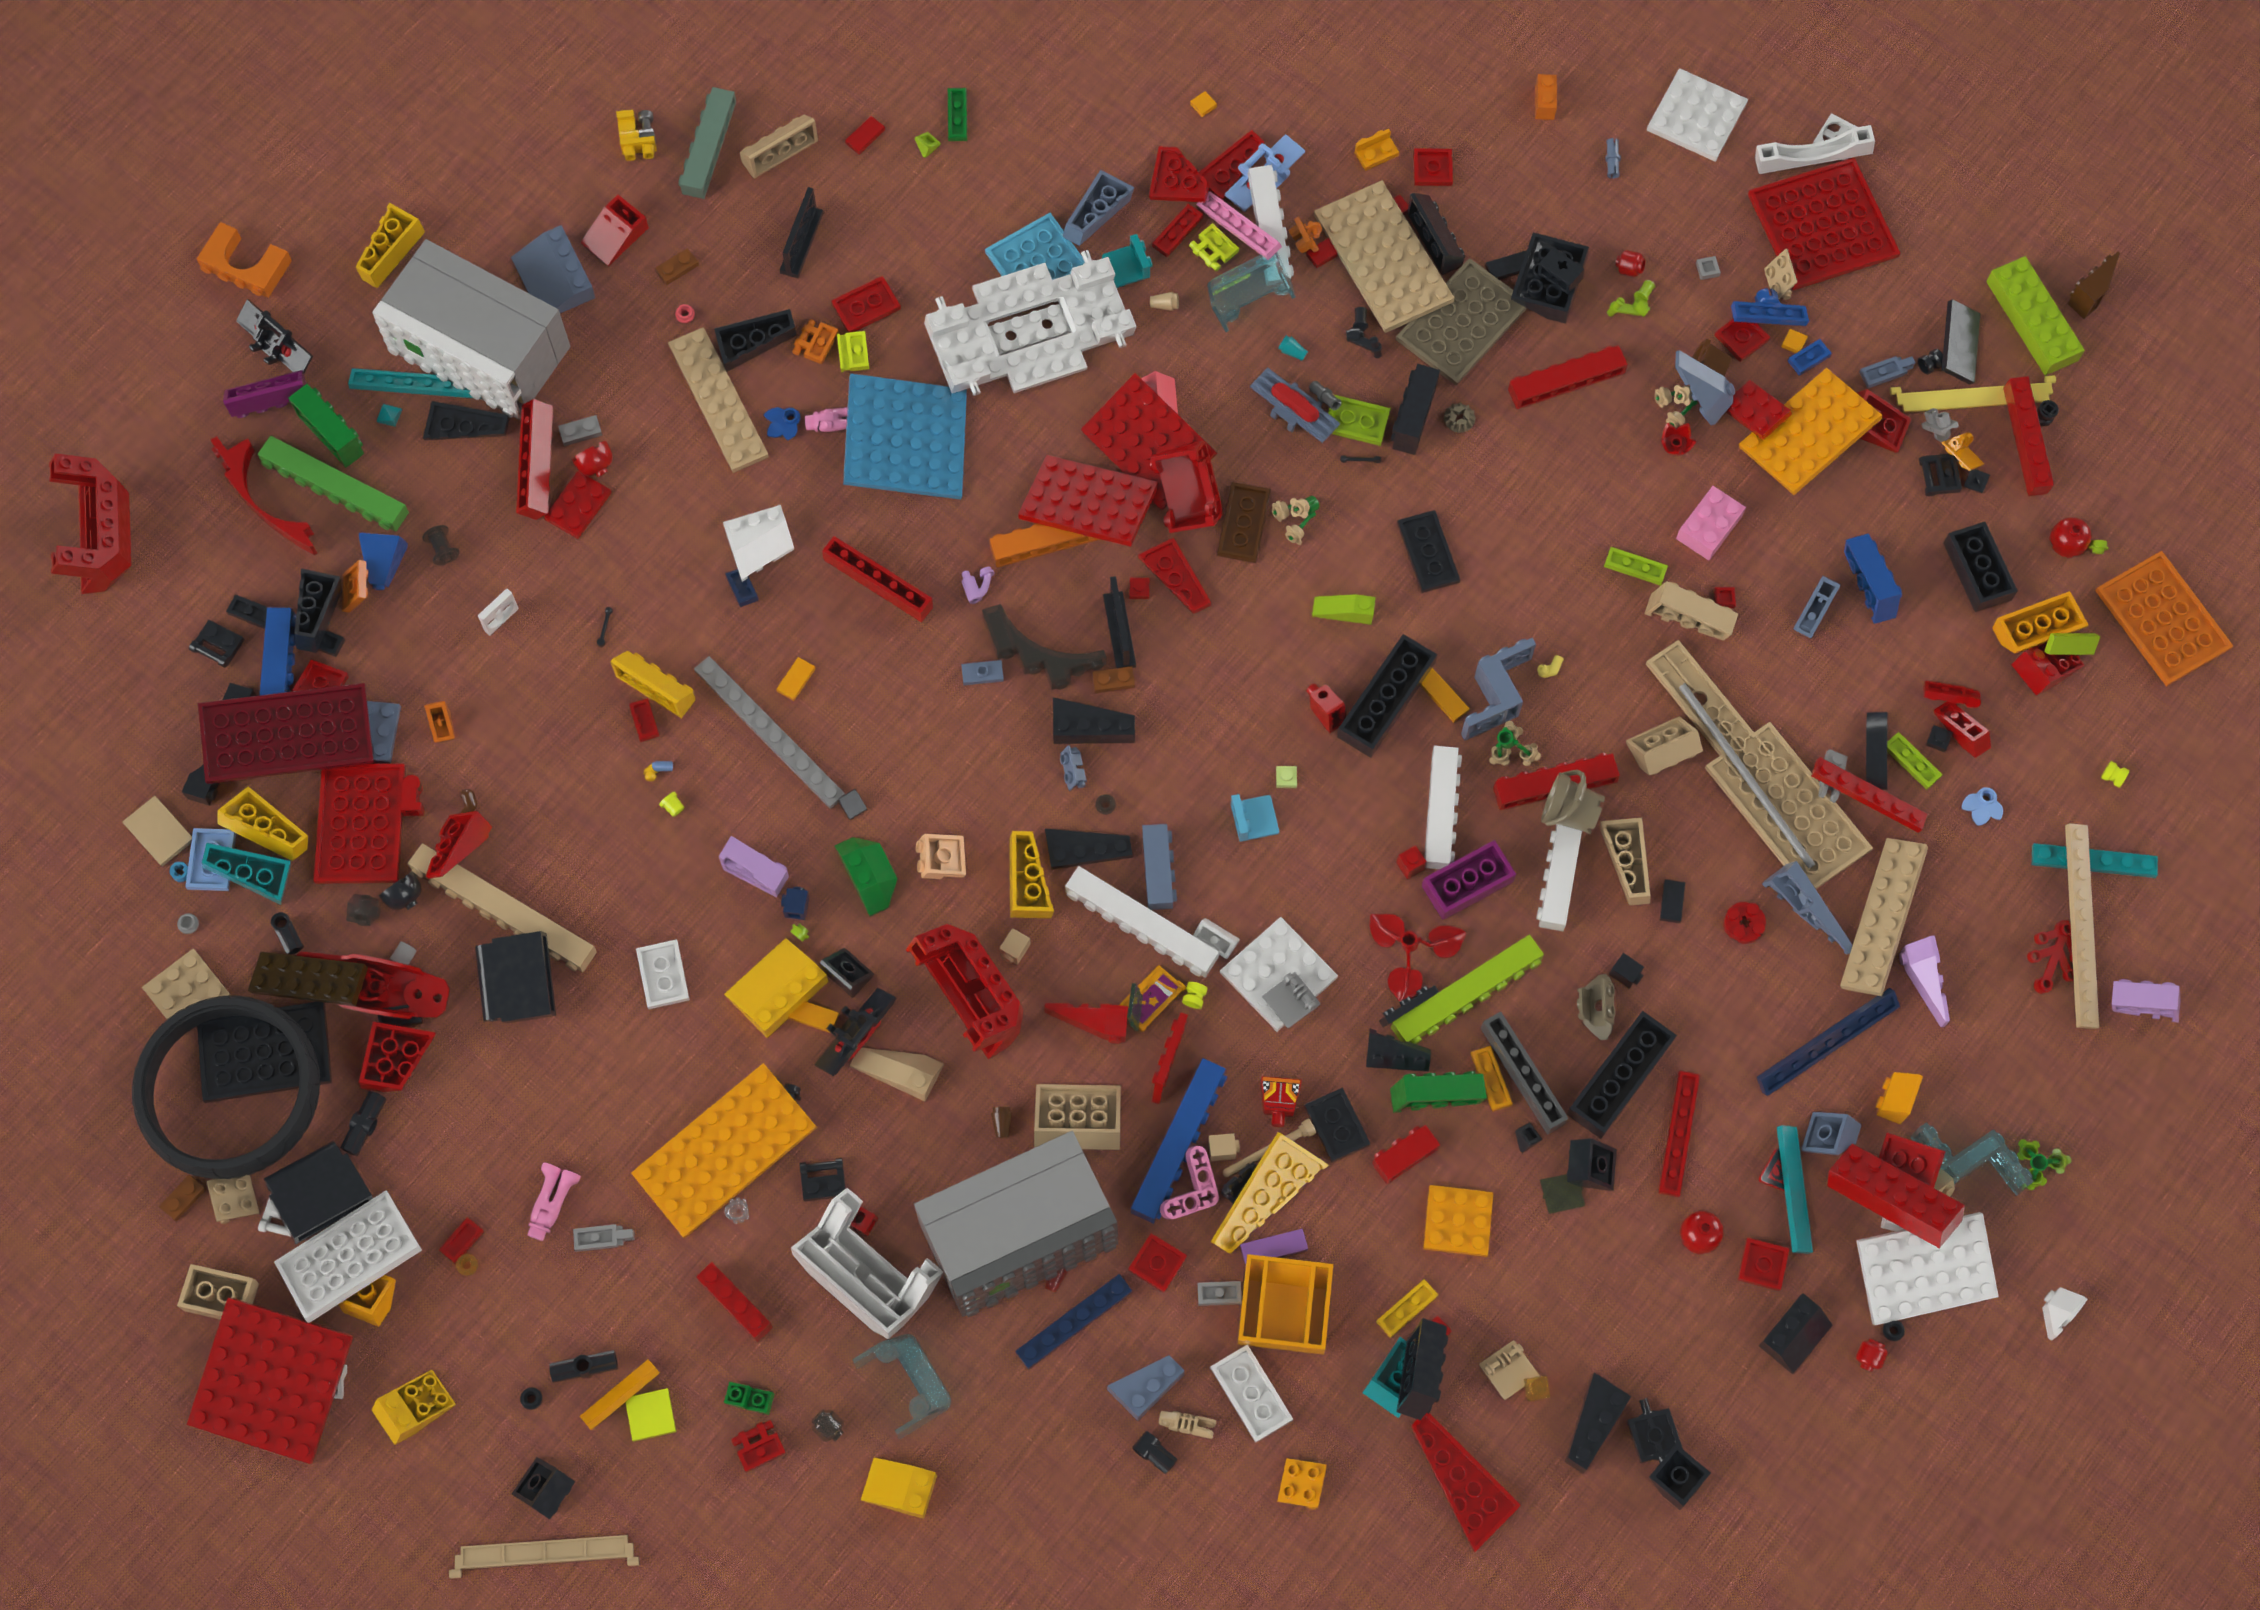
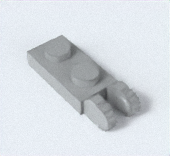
M1829 749L1824 759L1845 770L1848 757ZM1819 781L1818 796L1824 798L1827 790H1832L1830 801L1835 803L1840 791Z

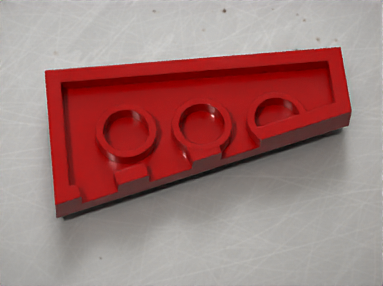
M1250 130L1198 172L1208 182V191H1211L1223 201L1226 198L1225 193L1243 175L1239 171L1238 166L1241 163L1244 164L1259 149L1258 146L1261 143L1265 144L1253 130Z
M1174 537L1138 554V558L1193 614L1211 606L1212 602Z
M1180 1012L1178 1020H1173L1170 1030L1173 1031L1172 1037L1168 1036L1164 1048L1167 1051L1165 1054L1161 1053L1158 1066H1161L1159 1072H1154L1151 1082L1155 1084L1152 1096L1153 1103L1160 1104L1162 1099L1163 1087H1166L1170 1073L1169 1068L1173 1066L1176 1050L1179 1048L1186 1028L1188 1014Z

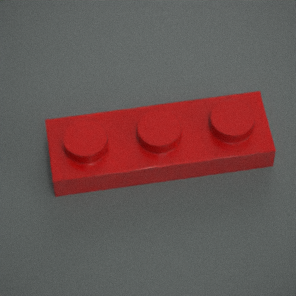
M1187 204L1152 243V247L1168 257L1203 219V214L1190 204Z

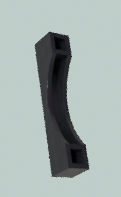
M230 683L222 700L257 695L253 689ZM203 764L200 768L189 774L182 793L189 800L210 806L212 800H215L217 796V788L220 782L206 784Z

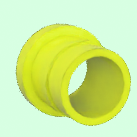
M675 791L667 795L659 803L660 807L665 808L672 817L677 816L685 808L677 798Z

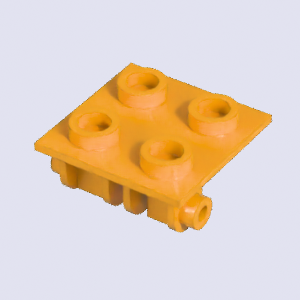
M1970 432L1942 442L1945 450L1950 455L1955 456L1959 460L1960 466L1964 469L1971 471L1984 465L1968 447L1974 440Z
M1286 1458L1277 1502L1307 1506L1308 1509L1316 1510L1319 1506L1327 1465Z

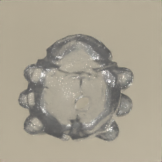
M739 1197L736 1200L730 1199L729 1205L725 1207V1216L729 1220L732 1219L734 1224H737L738 1221L743 1223L744 1219L748 1220L750 1218L746 1199L741 1200Z

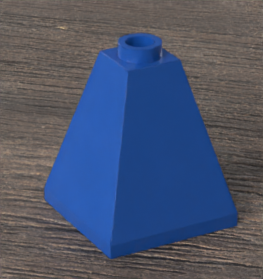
M359 533L363 559L366 561V569H368V582L374 590H385V587L390 586L407 550L408 543L396 535Z

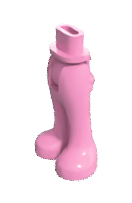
M848 407L825 409L820 412H813V415L805 416L806 430L835 432L846 429L847 419L842 418L847 417Z
M543 1163L541 1167L545 1181L532 1210V1223L528 1224L530 1229L527 1236L540 1241L544 1240L546 1233H550L549 1228L555 1223L570 1187L577 1184L581 1178L576 1173L568 1170H563L562 1172L560 1168L548 1163ZM561 1174L556 1194L553 1200L549 1201L553 1188Z

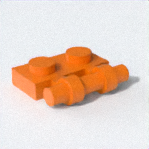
M809 319L807 324L803 325L800 337L795 340V347L792 353L799 355L801 350H806L804 353L805 358L823 364L839 330L820 322L818 328H815L816 322ZM812 335L810 343L807 342L808 337Z

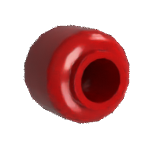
M1625 250L1621 256H1617L1615 266L1618 267L1621 275L1637 277L1643 273L1646 260L1639 252Z
M1869 1338L1868 1341L1861 1343L1856 1360L1861 1363L1860 1368L1873 1372V1369L1880 1370L1883 1368L1888 1351L1885 1349V1344Z

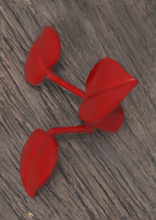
M1370 915L1369 926L1374 941L1381 947L1390 948L1397 940L1401 942L1402 948L1406 951L1407 968H1396L1388 976V987L1400 1002L1409 996L1411 999L1417 995L1416 991L1421 989L1423 985L1421 972L1419 970H1410V954L1417 950L1419 943L1427 947H1433L1434 953L1438 957L1451 958L1460 951L1466 937V932L1458 927L1438 926L1430 931L1429 940L1431 943L1422 940L1421 937L1417 938V935L1412 931L1405 932L1403 920L1396 915Z

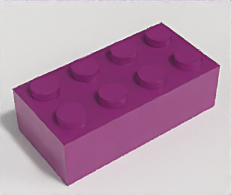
M1494 840L1425 877L1422 882V888L1441 919L1444 920L1513 883L1516 873Z

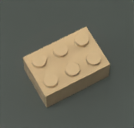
M190 1264L177 1306L186 1312L221 1319L227 1298L231 1297L253 1304L259 1283L250 1277Z

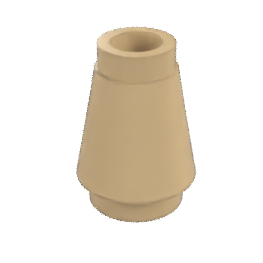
M1168 292L1150 296V307L1174 311V309L1179 308L1178 293Z

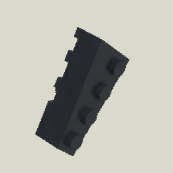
M1595 1372L1590 1377L1565 1458L1567 1464L1583 1474L1590 1466L1632 1397Z

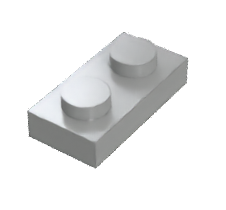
M596 415L558 426L564 446L602 436Z
M1241 1281L1201 1282L1197 1284L1198 1306L1242 1304Z

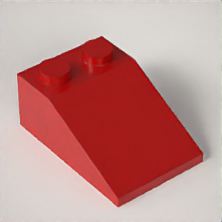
M1868 389L1856 392L1882 414V419L1859 439L1898 453L1911 418Z

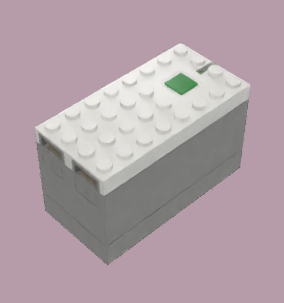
M427 239L424 240L372 312L375 322L380 329L379 331L384 338L383 341L387 345V350L391 354L402 356L409 364H417L424 372L435 374L443 382L449 379L457 389L464 390V388L471 390L469 394L474 399L479 400L482 398L481 400L485 401L488 406L493 409L498 408L510 418H521L522 405L536 397L571 347L559 309Z

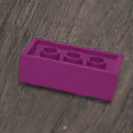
M303 370L227 389L224 392V405L230 416H237V418L246 417L249 415L248 413L254 411L262 413L274 406L276 408L284 407L290 402L288 397L307 384Z

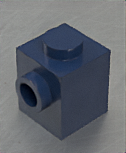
M802 887L787 888L786 895L783 894L781 900V907H784L783 913L785 918L806 920L809 903V893Z

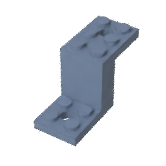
M1533 638L1519 640L1515 646L1510 648L1504 647L1493 656L1486 655L1479 660L1474 678L1490 706L1486 707L1479 714L1475 712L1466 717L1461 732L1464 741L1519 717L1523 700L1506 671L1532 659L1536 647Z

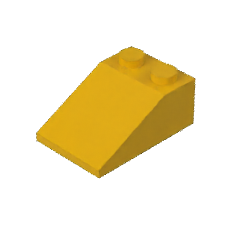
M874 1457L861 1501L924 1519L937 1478L936 1472Z

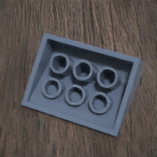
M562 225L542 233L511 257L528 293L559 309L560 313L596 298L593 287Z

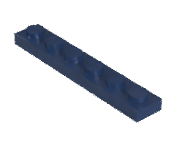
M1118 1274L1017 1349L1015 1353L1029 1370L1131 1294L1132 1289L1122 1276Z

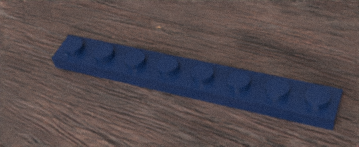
M1888 988L1883 992L1882 996H1876L1757 1076L1756 1078L1762 1093L1766 1096L1770 1095L1898 1009L1900 1004L1895 991Z

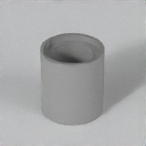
M400 942L389 960L409 965L417 950L404 942Z

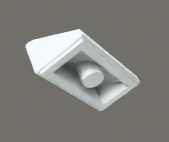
M1206 918L1201 920L1193 934L1194 937L1219 951V955L1225 959H1228L1240 941L1239 938Z

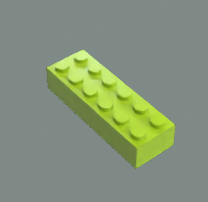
M2024 256L1992 270L1986 282L2043 374L2046 376L2078 362L2085 350L2027 257Z

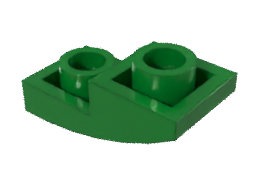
M729 1382L724 1404L769 1415L775 1394L770 1391L752 1388L748 1385Z

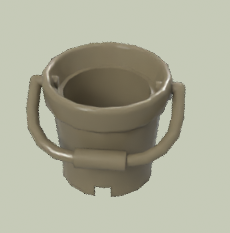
M1571 770L1559 773L1547 798L1541 822L1546 824V826L1558 824L1591 834V829L1595 828L1602 810L1599 805L1601 802H1604L1605 796L1586 788V777L1582 771ZM1579 775L1581 782L1577 784L1571 781L1569 776Z

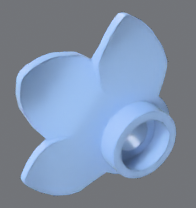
M1984 787L1977 794H1969L1962 803L1963 810L1972 811V819L1977 826L1985 824L1990 817L1996 820L2002 818L2003 807L1997 801L1996 792L1991 788ZM1983 796H1988L1989 801L1984 800Z

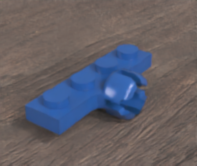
M1768 288L1758 291L1754 297L1755 303L1733 301L1731 305L1734 322L1807 326L1809 323L1806 306L1781 304L1777 292L1772 288L1770 289L1771 296Z

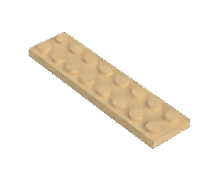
M704 327L668 342L732 472H737L769 458Z
M1891 838L1886 839L1840 984L1842 989L1877 996L1883 995L1927 854V844Z

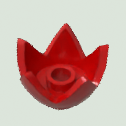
M1670 423L1666 424L1661 444L1667 453L1681 456L1694 447L1696 441L1691 438L1689 423L1677 428Z

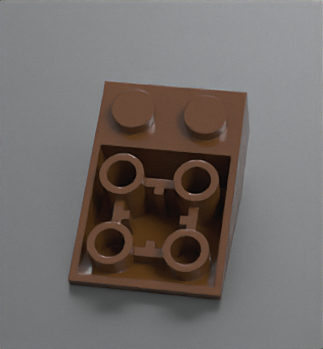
M2116 252L2113 256L2108 255L2102 261V265L2099 268L2095 266L2088 273L2089 276L2086 279L2082 277L2075 284L2076 288L2070 293L2071 298L2067 304L2083 319L2098 308L2107 293L2120 252Z

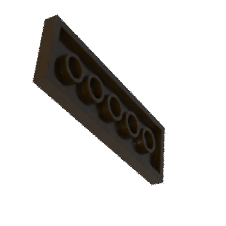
M260 952L248 991L252 994L356 1006L368 966L362 963Z

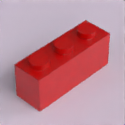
M1426 1124L1421 1128L1419 1125L1409 1131V1136L1404 1139L1402 1137L1398 1138L1391 1144L1393 1147L1387 1151L1382 1149L1374 1155L1375 1159L1372 1165L1387 1185L1439 1150L1440 1143Z

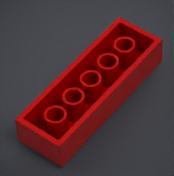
M1851 1144L1829 1169L1827 1182L1829 1188L1939 1249L1963 1220L1964 1204L1854 1144Z

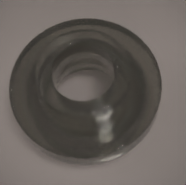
M1104 794L1097 798L1095 807L1099 813L1108 815L1115 810L1116 802L1112 796ZM1108 803L1109 807L1104 808L1102 807V804Z

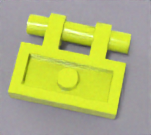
M1213 223L1199 234L1198 239L1202 241L1201 243L1197 244L1193 240L1189 244L1193 253L1197 257L1200 256L1205 261V265L1209 268L1212 267L1215 271H1218L1221 267L1217 260L1221 259L1226 263L1239 252V247ZM1207 247L1213 252L1211 256L1205 251Z

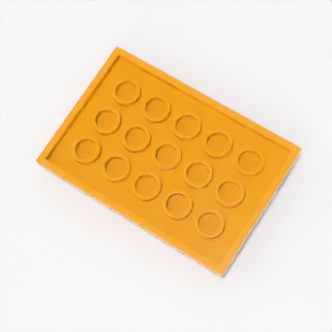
M1825 368L1784 404L1791 410L1792 415L1764 440L1752 432L1739 443V448L1790 493L1795 495L1882 419V414L1828 368Z

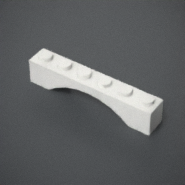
M1871 125L1852 128L1834 138L1814 144L1785 145L1774 142L1757 145L1755 160L1759 174L1863 156L1873 154L1875 138Z

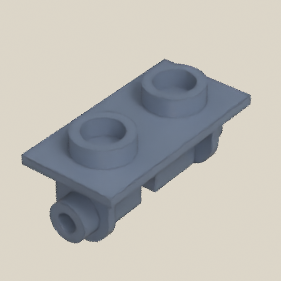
M1068 745L1060 753V762L1065 772V783L1068 786V790L1071 791L1076 785L1078 788L1085 787L1087 779L1084 768L1077 769V766L1083 765L1080 751L1077 747L1070 748V745Z

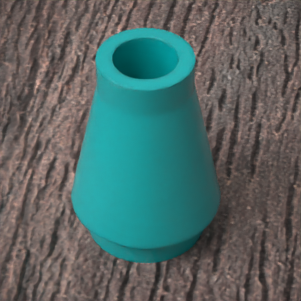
M1286 335L1278 347L1281 353L1303 361L1308 353L1292 336Z

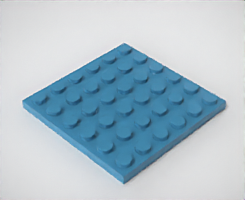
M850 374L843 485L961 500L967 389L952 394L950 387Z

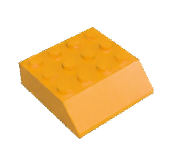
M1247 1254L1237 1345L1248 1344V1346L1324 1355L1333 1264Z

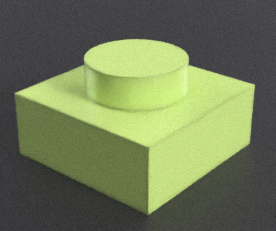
M1276 766V788H1297V766Z

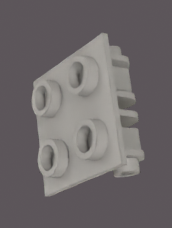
M1296 972L1293 974L1288 973L1282 982L1262 996L1288 1029L1321 1005Z

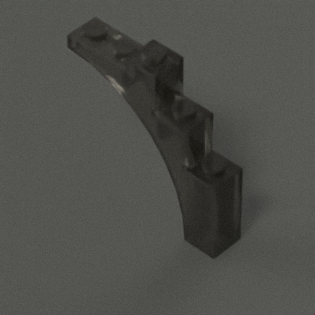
M1001 604L982 610V617L997 659L1003 658L1006 660L1017 654L1025 675L1029 673L1031 675L1037 674L1044 669L1052 690L1066 688L1071 684L1072 675L1080 676L1085 671L1091 669L1099 670L1106 665L1104 650L1092 653L1070 654L1057 652L1031 641L1016 629L1007 617Z

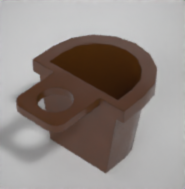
M1705 339L1697 347L1692 358L1725 377L1732 357L1710 343L1711 340Z

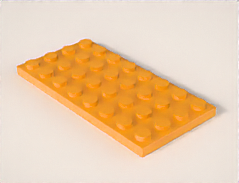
M763 1063L632 1171L631 1174L685 1239L817 1127Z

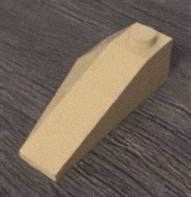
M861 1048L850 1064V1067L923 1101H926L944 1066V1063L926 1055L871 1048Z

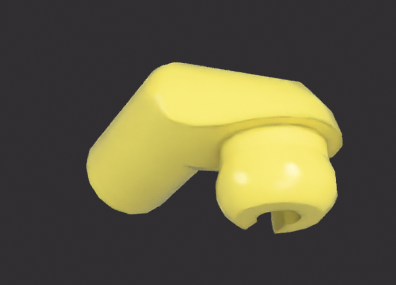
M1555 655L1551 665H1539L1537 668L1538 675L1542 678L1557 675L1564 660L1563 657Z

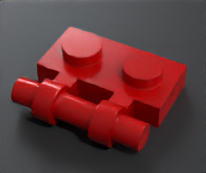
M771 1420L757 1423L756 1427L746 1432L743 1430L738 1433V1436L731 1439L734 1447L741 1443L744 1446L743 1449L737 1451V1454L746 1473L786 1454L777 1432L770 1436L767 1434L768 1430L774 1428ZM761 1435L762 1440L750 1445L749 1439Z

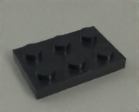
M1343 1087L1304 1105L1331 1163L1370 1146L1369 1139Z

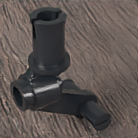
M1365 307L1355 308L1353 327L1350 330H1346L1347 342L1370 350L1374 357L1378 359L1382 356V346L1378 342L1377 337L1374 336L1370 339L1364 337V331L1368 329V323L1366 322L1367 309Z

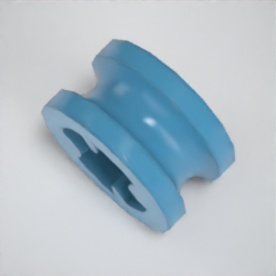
M175 862L170 867V875L175 881L184 882L187 879L188 866L184 862ZM183 868L184 874L178 875L176 871Z

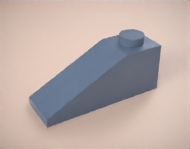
M1823 575L1793 629L1812 638L1841 584Z

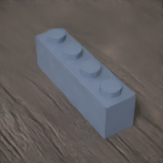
M1167 824L1142 825L1148 908L1150 910L1173 909V902H1177L1176 889H1172V882H1175V870L1170 868V863L1174 862L1173 850H1169V843H1172V831H1168Z

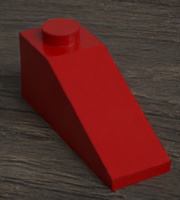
M1946 701L1933 710L1946 729L1953 732L1952 736L1959 745L1974 758H1977L1991 748L1990 731L1956 704Z

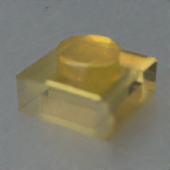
M1546 1375L1524 1379L1527 1401L1551 1398Z

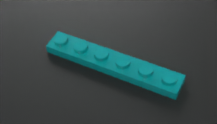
M2034 843L2032 845L2031 865L2068 869L2067 849L2065 846ZM2089 849L2091 872L2156 878L2158 876V856Z

